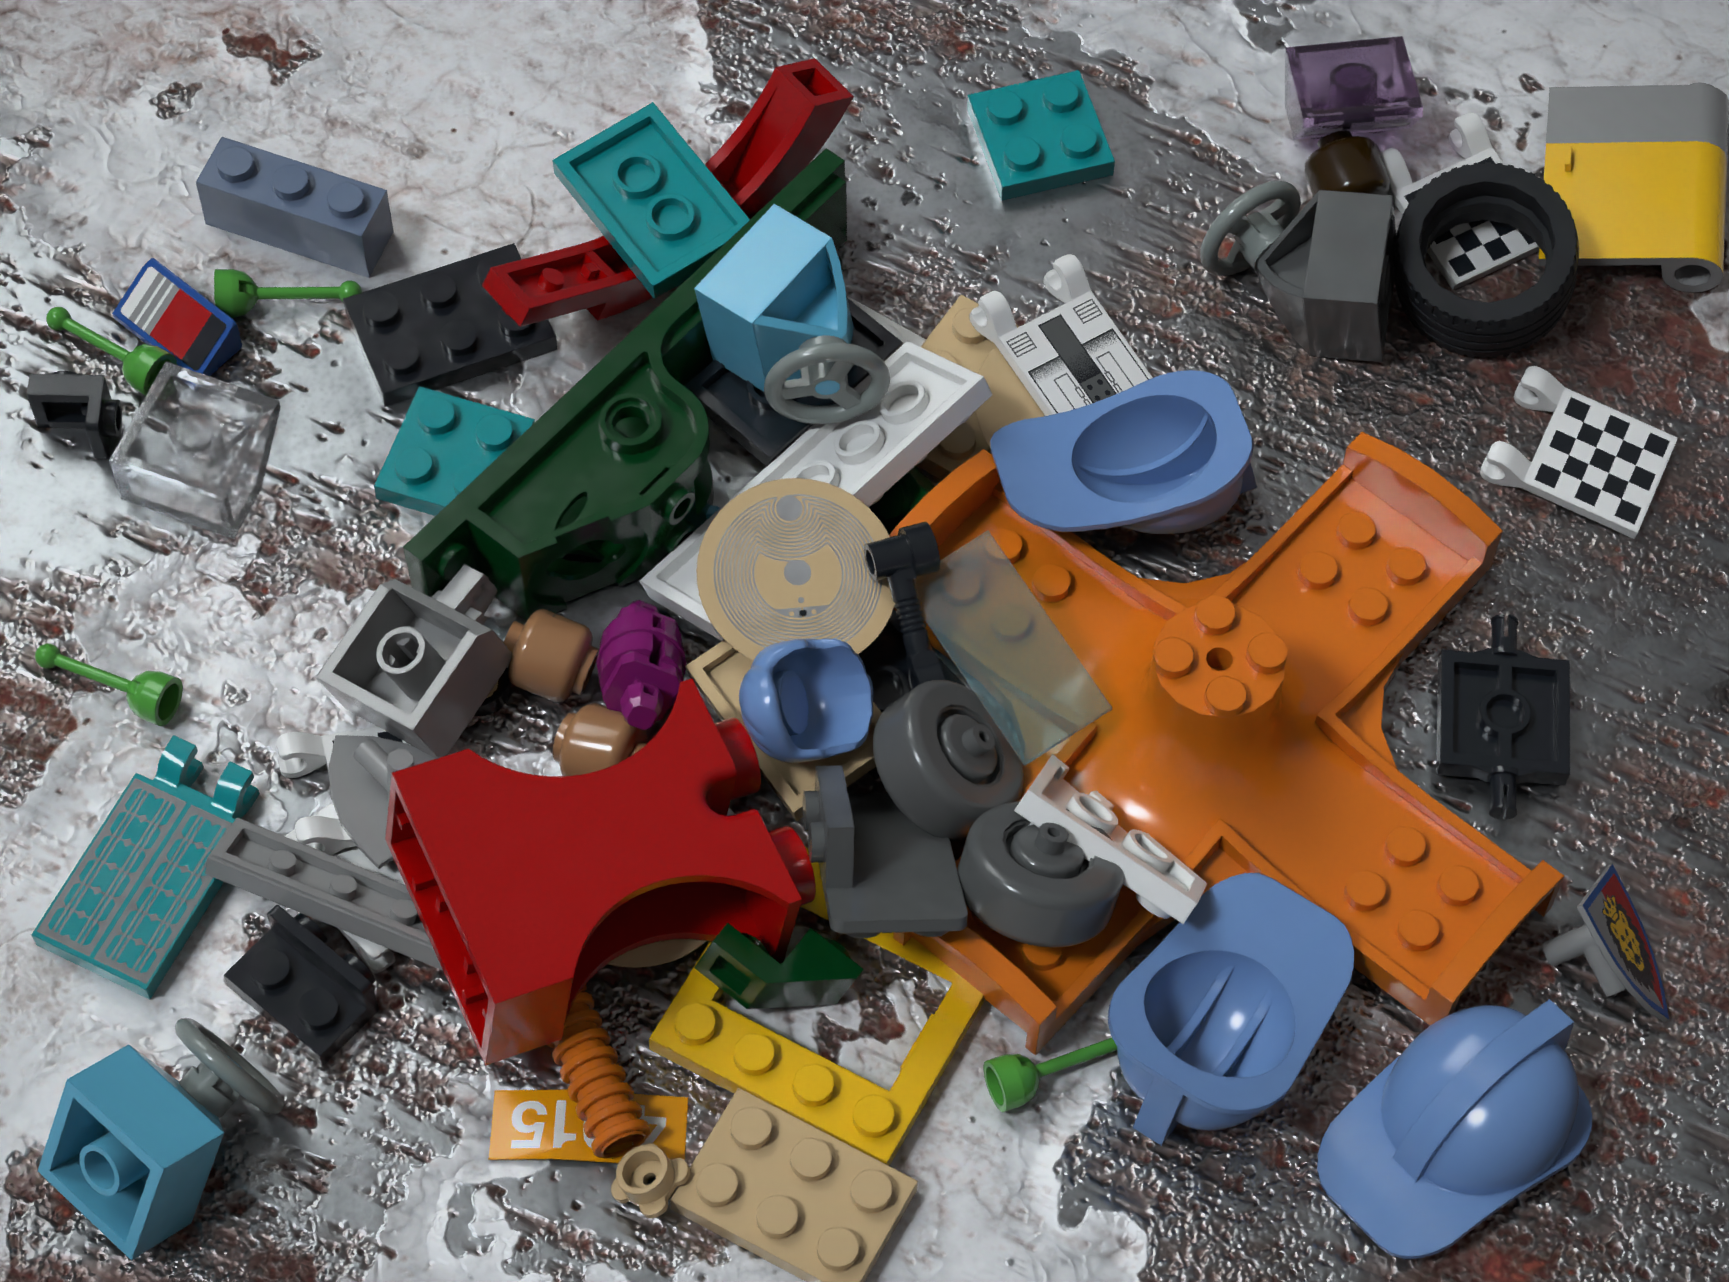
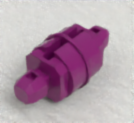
M642 600L633 601L629 606L621 608L616 619L605 628L596 660L601 692L607 709L622 712L625 721L631 726L646 730L651 728L657 721L663 719L667 710L676 701L679 684L681 681H684L685 666L687 665L682 637L676 620L659 614L656 606Z

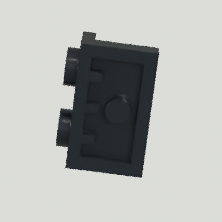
M275 905L267 913L271 929L224 974V978L230 989L323 1067L379 1011L372 985L376 980L368 967L351 953H346L341 958L325 944L327 937L309 917L298 913L293 918L279 905Z

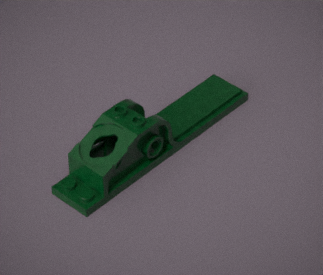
M827 148L820 153L407 542L403 549L412 588L432 597L438 590L443 591L465 564L487 576L488 580L497 589L494 597L527 621L536 610L545 609L556 613L566 609L567 602L616 582L620 587L643 578L707 520L706 513L709 507L713 505L714 500L712 470L707 459L710 449L709 425L703 405L684 385L708 366L713 359L694 288L773 204L832 237L837 250L847 241L845 160ZM566 554H579L601 561L577 562L562 559V557Z

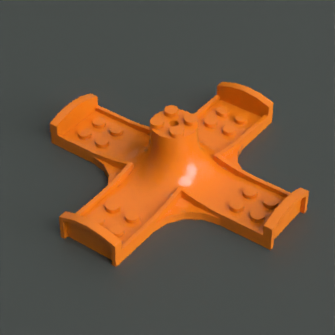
M1361 432L1347 446L1343 464L1247 562L1228 574L1188 583L1138 578L1097 551L1073 532L1049 530L1025 520L1009 505L992 454L985 449H982L958 466L937 484L889 534V537L897 536L900 528L921 522H927L934 533L940 555V569L938 572L914 578L918 593L917 598L920 600L919 605H921L920 610L923 612L922 617H924V623L926 624L925 629L928 631L931 646L980 682L1011 716L1024 755V784L1019 801H1021L1052 754L1070 768L1063 779L1080 793L1089 795L1091 791H1098L1114 805L1112 811L1118 818V825L1127 833L1132 829L1148 833L1207 883L1202 895L1215 884L1229 877L1243 873H1260L1271 877L1334 915L1345 925L1351 936L1354 949V968L1429 1025L1454 1013L1459 997L1533 910L1544 917L1552 908L1564 875L1544 860L1533 870H1530L1403 775L1395 765L1381 728L1384 692L1401 663L1492 567L1503 532L1468 496L1435 470L1401 449ZM960 858L955 862L957 870ZM1123 884L1113 915L1105 929L1094 938L1078 945L1040 947L1015 941L989 928L970 911L967 905V927L963 930L949 931L937 937L921 936L914 932H894L893 938L904 946L913 937L980 991L986 1001L1027 1032L1025 1048L1036 1056L1137 946L1176 919L1171 916L1165 919L1152 914L1136 899L1137 893Z

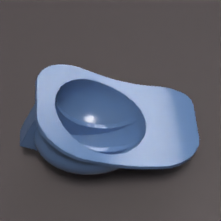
M1186 370L1159 375L1090 405L1049 416L1013 422L996 431L990 440L991 454L1006 499L1011 508L1019 516L1034 525L1060 532L1089 531L1118 526L1150 534L1168 535L1190 532L1217 521L1232 508L1240 494L1257 488L1250 463L1254 449L1253 440L1231 386L1223 378L1204 371Z
M1260 873L1235 875L1215 884L1201 896L1198 904L1184 924L1179 922L1166 938L1119 984L1109 1005L1108 1025L1111 1036L1117 1046L1121 1071L1129 1087L1143 1100L1133 1128L1162 1146L1179 1123L1196 1130H1223L1244 1123L1279 1102L1289 1092L1350 984L1354 969V949L1351 936L1345 925L1331 913L1271 877Z
M1549 999L1528 1015L1504 1006L1483 1005L1459 1010L1430 1025L1330 1123L1320 1144L1317 1163L1320 1185L1327 1196L1380 1249L1393 1257L1418 1259L1438 1254L1453 1246L1504 1206L1567 1168L1583 1151L1592 1128V1111L1589 1100L1578 1085L1573 1063L1565 1052L1574 1021Z

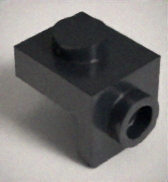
M57 371L52 374H30L27 397L37 427L86 429L94 458L107 459L110 438L119 437L121 433L122 409L119 400L111 399L105 376L80 375L71 371Z

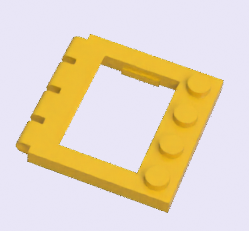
M811 863L815 876L816 895L811 903L801 907L829 921L819 863ZM894 932L880 933L875 937L864 939L952 983L935 1014L931 1013L900 1066V1074L890 1091L717 1003L724 991L694 967L651 1034L649 1050L734 1094L739 1087L890 1166L985 999L980 991L913 937L903 946L893 938ZM710 941V942L708 943L707 947H706L705 950L703 951V953H702V955L700 956V958L698 959V961L701 959V957L703 956V954L705 953V951L707 950V948L710 946V944L712 943V941Z

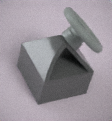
M1271 181L1245 192L1220 213L1208 229L1200 248L1201 264L1206 271L1217 276H1228L1252 267L1258 273L1264 292L1279 319L1309 356L1383 362L1394 286L1396 227L1393 195L1319 190L1300 211L1301 200L1296 187L1285 181ZM1278 199L1261 212H1254L1245 216L1257 206L1267 201ZM1228 233L1233 234L1235 242L1227 258H1219L1218 251L1222 241Z

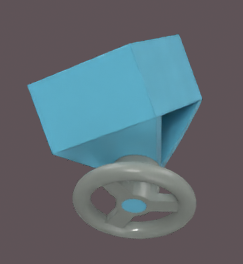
M773 204L694 288L712 359H716L725 365L726 369L742 379L748 380L755 387L762 390L770 406L786 418L809 424H829L853 419L870 411L884 398L890 384L888 367L871 350L851 344L853 322L841 264L832 237ZM853 365L862 367L871 376L870 385L861 394L848 386L847 373ZM814 396L821 399L830 398L837 404L808 405L792 399Z
M185 1017L178 1020L175 1024V1033L201 1063L197 1067L193 1066L180 1081L176 1080L129 1044L68 1078L38 1168V1172L131 1261L192 1223L224 1135L219 1118L226 1113L240 1095L268 1114H278L284 1108L282 1095L255 1067L217 1035L191 1018Z

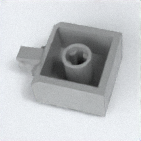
M465 564L443 591L438 590L432 597L396 579L380 584L315 678L346 710L436 759L446 756L511 661L512 652L492 629L484 626L487 619L484 614L497 593L495 585L483 573Z

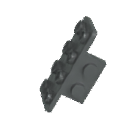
M842 765L816 766L815 791L803 792L804 831H808L810 863H819L831 930L837 933H845L855 938H871L880 933L914 932L921 936L937 937L949 931L965 929L967 927L968 912L950 839L934 837L917 827L899 810L888 793L848 794Z

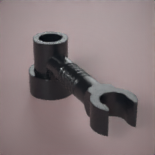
M921 522L900 528L897 536L864 545L865 562L872 580L879 581L886 578L888 580L891 596L895 603L894 607L897 609V619L900 621L899 626L901 627V633H903L902 638L907 653L906 664L911 690L927 681L945 680L937 655L931 647L928 631L925 629L926 624L924 623V617H922L923 612L920 610V600L917 598L918 593L914 581L916 577L935 573L940 569V555L934 533L927 522Z

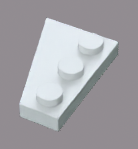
M1052 754L1014 811L1030 821L1029 825L1034 824L1037 827L1044 823L1061 825L1069 834L1067 842L1081 847L1086 860L1090 861V858L1094 859V856H1097L1120 866L1124 873L1123 884L1137 893L1136 899L1146 910L1165 919L1171 916L1184 924L1198 904L1207 883L1148 833L1135 829L1127 833L1118 825V818L1112 811L1114 805L1098 791H1091L1089 795L1078 792L1063 779L1070 768ZM1093 827L1103 829L1111 837V839H1109Z

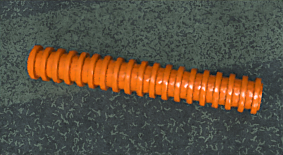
M585 984L570 1008L564 1025L562 1039L547 1044V1046L554 1048L552 1051L554 1063L562 1066L560 1069L562 1081L570 1084L567 1089L570 1100L578 1103L575 1107L578 1118L586 1121L583 1125L586 1137L594 1139L591 1144L594 1155L599 1158H615L625 1155L631 1149L642 1145L650 1134V1126L647 1121L640 1119L642 1116L640 1104L636 1101H631L634 1098V1090L630 1084L624 1082L626 1072L621 1065L616 1064L618 1054L615 1048L608 1046L610 1036L607 1030L600 1028L602 1026L601 1015L593 1010L595 1006L591 994L585 992L587 989ZM626 1142H633L632 1146L624 1150L606 1153L610 1148Z

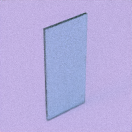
M988 530L942 559L938 572L914 578L918 593L917 598L920 600L919 605H921L920 610L923 612L922 617H924L936 638L1024 766L1112 710V706Z

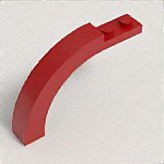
M816 58L775 67L769 81L747 116L722 147L706 162L705 166L747 217L751 219L809 165L840 122L854 96ZM604 235L575 246L490 267L482 284V287L502 307L503 311L520 327L587 309L598 321L624 312L653 298Z

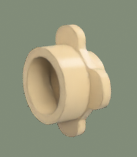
M649 1143L635 1147L622 1157L617 1166L616 1179L611 1185L612 1196L619 1203L631 1202L639 1206L641 1213L647 1218L659 1217L667 1210L668 1201L673 1196L676 1187L688 1181L690 1168L682 1158L669 1159L655 1144ZM656 1177L651 1184L646 1185L650 1179Z

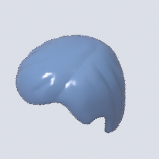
M795 639L769 645L757 654L751 669L748 670L741 682L739 704L741 716L749 735L764 753L783 762L799 763L825 759L859 748L867 739L869 726L872 722L874 692L871 678L866 673L862 659L848 643L838 639Z

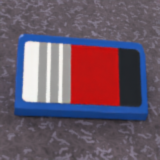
M151 258L141 268L112 313L116 321L144 343L158 346L174 355L177 360V369L198 385L202 384L243 347L236 322L154 258Z

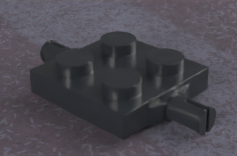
M1504 614L1495 615L1491 618V648L1476 652L1442 649L1438 660L1436 775L1479 778L1485 782H1490L1489 815L1499 819L1503 809V820L1512 819L1517 815L1516 784L1529 782L1565 786L1570 775V660L1538 658L1524 651L1517 650L1518 619L1510 614L1505 626Z

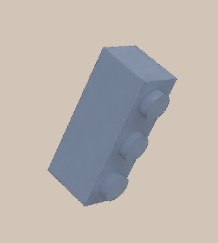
M225 137L220 138L196 180L205 224L367 278L372 274L394 232L387 190Z

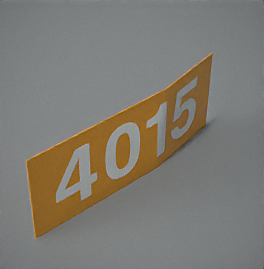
M567 1089L495 1090L488 1160L559 1159L619 1163L624 1155L615 1158H599L594 1155L591 1146L594 1139L586 1137L583 1128L586 1121L578 1118L575 1109L578 1103L570 1100ZM634 1094V1098L631 1101H636L640 1104L642 1108L640 1119L647 1121L650 1126V1134L642 1145L655 1144L669 1159L682 1158L685 1160L688 1097ZM632 1141L608 1149L606 1153L619 1152L634 1144Z

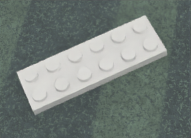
M906 341L884 361L890 373V384L887 393L880 403L870 411L850 420L829 424H814L728 502L744 491L765 482L786 478H803L839 487L858 498L869 508L877 503L884 493L908 471L922 462L928 453L952 431L966 422L973 412L993 394L984 376ZM868 375L854 390L860 394L864 392L870 385L871 376ZM727 503L639 580L649 598L720 641L724 639L716 631L703 608L697 586L696 569L703 537L713 519Z

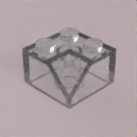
M165 362L109 459L121 500L235 539L262 489L281 408L279 400Z

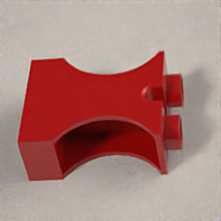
M692 678L680 682L673 709L659 732L642 749L629 758L599 771L574 776L550 777L532 775L497 765L472 750L465 749L392 772L385 840L485 1066L561 1040L570 1008L585 984L610 961L640 946L673 939L713 941L724 926L729 923L740 933H747L757 938L766 947L769 955L777 962H784L799 908L802 905L811 903L816 895L813 867L801 838L790 826H784L768 832L756 809L727 816L730 801L757 793L760 789L761 773L757 754L747 730L737 718L732 717L714 723Z

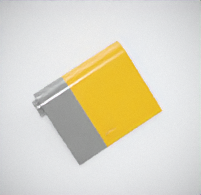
M1701 82L1690 85L1549 87L1544 180L1546 184H1550L1555 192L1560 194L1561 199L1567 204V209H1570L1574 219L1579 243L1578 266L1661 265L1662 277L1667 285L1673 289L1691 293L1715 288L1722 281L1724 271L1729 100L1723 91L1710 84ZM1539 247V266H1546L1545 254Z

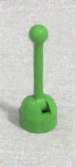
M234 269L214 270L215 306L231 318L246 315L255 306L258 299H340L343 302L344 298L362 293L360 285L355 281H345L339 287H258L253 279L243 271Z
M54 307L48 311L46 322L51 329L55 331L67 330L122 361L124 378L134 390L149 398H156L163 394L172 383L177 370V360L171 353L158 346L148 344L139 345L132 352H129L72 320L70 313L65 308Z
M43 644L35 652L37 664L44 669H51L57 666L126 692L129 707L134 715L155 725H166L173 718L180 705L183 692L182 681L167 673L145 671L136 675L130 681L61 655L60 650L53 644Z
M1109 1038L1036 1065L1026 1056L1004 1054L984 1062L985 1082L996 1107L1001 1112H1007L1023 1106L1034 1098L1039 1088L1041 1077L1116 1051L1117 1046L1113 1038Z

